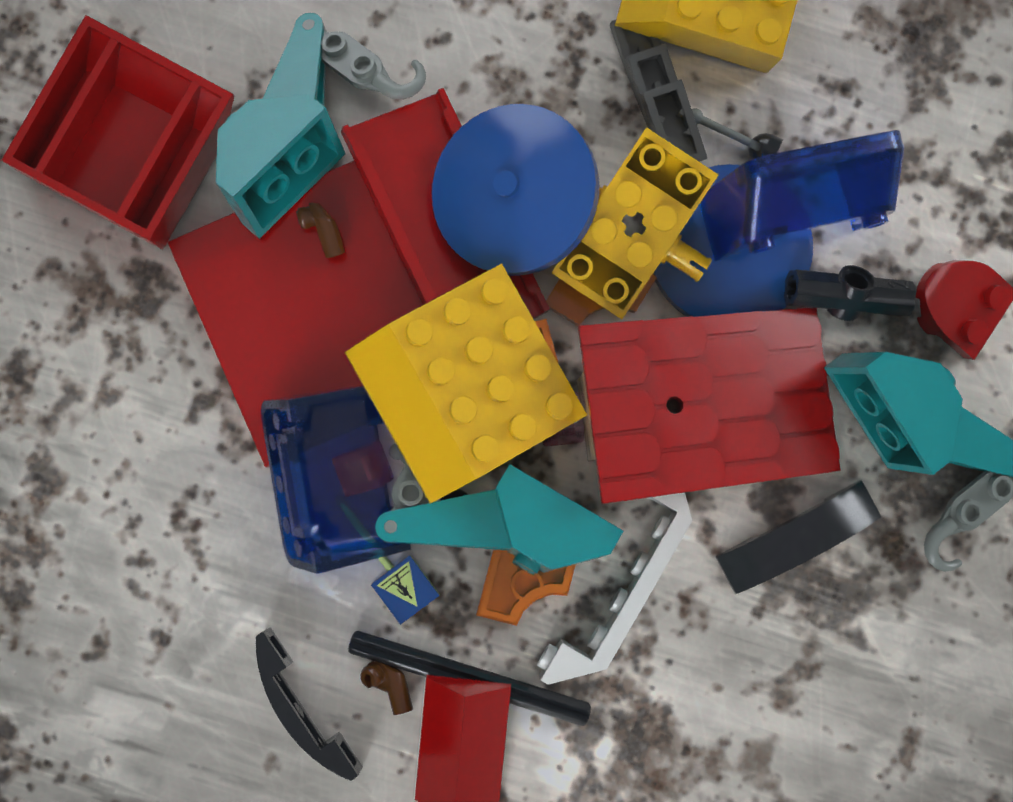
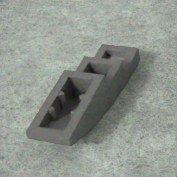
M616 20L611 21L610 29L647 127L697 161L706 160L708 157L682 79H677L666 43L661 44L658 38L648 37L614 26Z

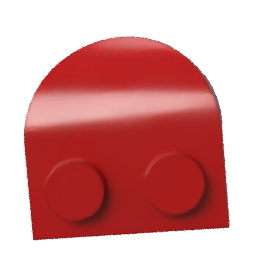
M952 260L945 263H937L929 268L919 281L915 298L920 299L921 316L917 317V321L926 334L939 336L963 358L975 360L1013 301V287L995 270L984 263Z

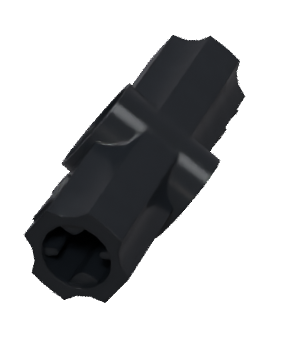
M848 265L843 267L839 274L797 269L790 270L785 280L784 298L786 305L827 309L832 316L840 320L853 321L859 317L861 312L910 316L915 308L917 290L913 281L875 278L862 267Z

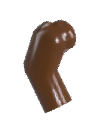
M311 202L309 206L297 209L296 214L301 228L316 227L325 258L345 253L336 221L319 203Z
M375 661L370 662L362 669L360 674L362 684L367 688L373 686L388 693L393 715L413 710L406 678L401 670Z

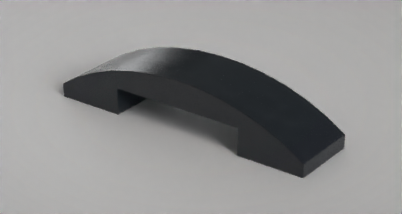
M859 480L825 498L824 502L756 538H749L717 555L716 559L734 593L738 594L822 554L865 529L882 516L863 481Z
M270 627L256 636V656L261 681L270 704L284 728L310 757L326 769L350 781L358 777L363 766L342 734L338 732L325 741L280 673L293 660L272 628Z

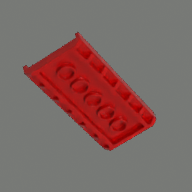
M444 88L438 89L434 95L349 127L348 124L342 126L341 130L347 147L423 305L487 272L464 260L450 247L443 237L434 216L432 183L437 162L449 140L462 127ZM533 273L509 276L533 319L550 310Z

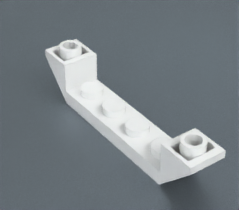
M685 493L649 497L672 512L669 517L665 515L660 517L651 533V537L656 540L649 552L641 551L630 569V573L634 575V578L627 590L620 588L612 599L609 610L613 614L605 627L599 624L587 644L588 647L592 648L590 654H586L561 638L556 646L549 643L537 663V666L542 668L539 673L541 681L549 685L608 668L692 522Z

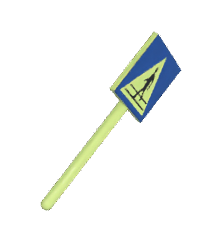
M340 495L335 498L336 503L387 570V573L373 582L371 586L400 625L440 596L411 555L394 567L345 499Z

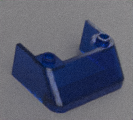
M892 130L769 154L750 160L736 168L712 186L699 204L714 260H723L736 251L745 248L749 249L750 254L764 252L775 248L774 240L785 234L849 220L853 231L871 229L888 223V215L896 210L905 149L900 131Z

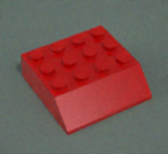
M85 15L1 161L24 176L163 250L217 156L218 129L230 116L235 96L233 93Z

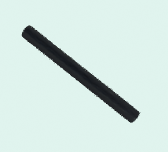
M355 631L349 643L348 652L350 654L423 677L434 675L511 684L510 704L580 726L586 725L591 713V706L586 701L368 633Z

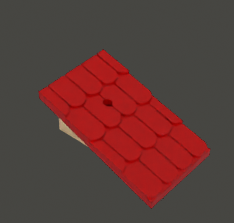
M817 308L755 311L578 326L584 372L578 378L577 386L579 401L587 413V416L582 418L587 461H596L601 504L841 471L840 453L833 422V406L829 395L827 372L824 369L826 361L823 354L821 324ZM668 400L674 404L675 414L667 409L666 404Z

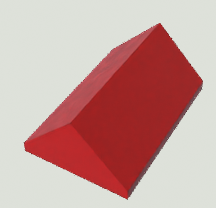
M427 675L415 792L416 801H500L511 684Z

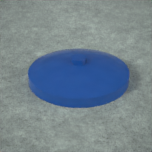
M509 104L489 109L465 123L453 135L441 153L432 183V206L437 225L450 247L464 260L474 266L488 271L502 264L509 276L540 272L568 256L589 230L599 200L600 185L597 164L590 147L582 135L567 120L555 112L529 104Z
M732 164L708 167L719 174V176L680 232V235H682L680 240L706 257H710L712 262L706 270L696 262L690 261L692 266L704 273L698 282H695L693 278L667 261L664 264L660 262L653 273L657 277L655 282L659 290L674 308L687 317L784 309L787 306L784 298L785 280L789 271L796 269L810 271L812 263L813 236L804 208L786 185L764 171L749 166Z

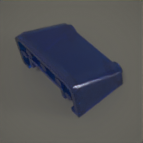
M357 385L263 401L261 420L282 544L290 565L319 574L411 550V544L387 543L381 540L376 533L375 524L378 517L385 512L391 511L393 506H390L377 428V425L384 424L364 386Z

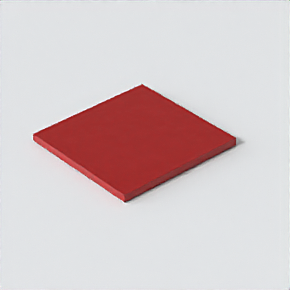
M355 161L327 172L260 239L241 223L234 212L168 241V245L265 468L276 465L381 418L345 352L387 324L423 306ZM311 202L319 203L336 221L345 253L325 258L316 227L301 228L296 214L297 209L307 207Z

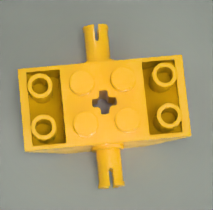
M646 127L608 186L604 185L602 188L599 187L596 213L586 235L568 256L557 263L552 274L621 320L660 262L664 264L667 261L693 278L695 282H698L704 273L692 266L690 261L696 262L707 270L712 259L680 240L682 238L680 232L719 174ZM637 212L642 214L644 218L641 223L646 227L643 234L638 232L633 233L632 236L625 234L624 231L627 226L622 222L623 218L626 215L634 217Z

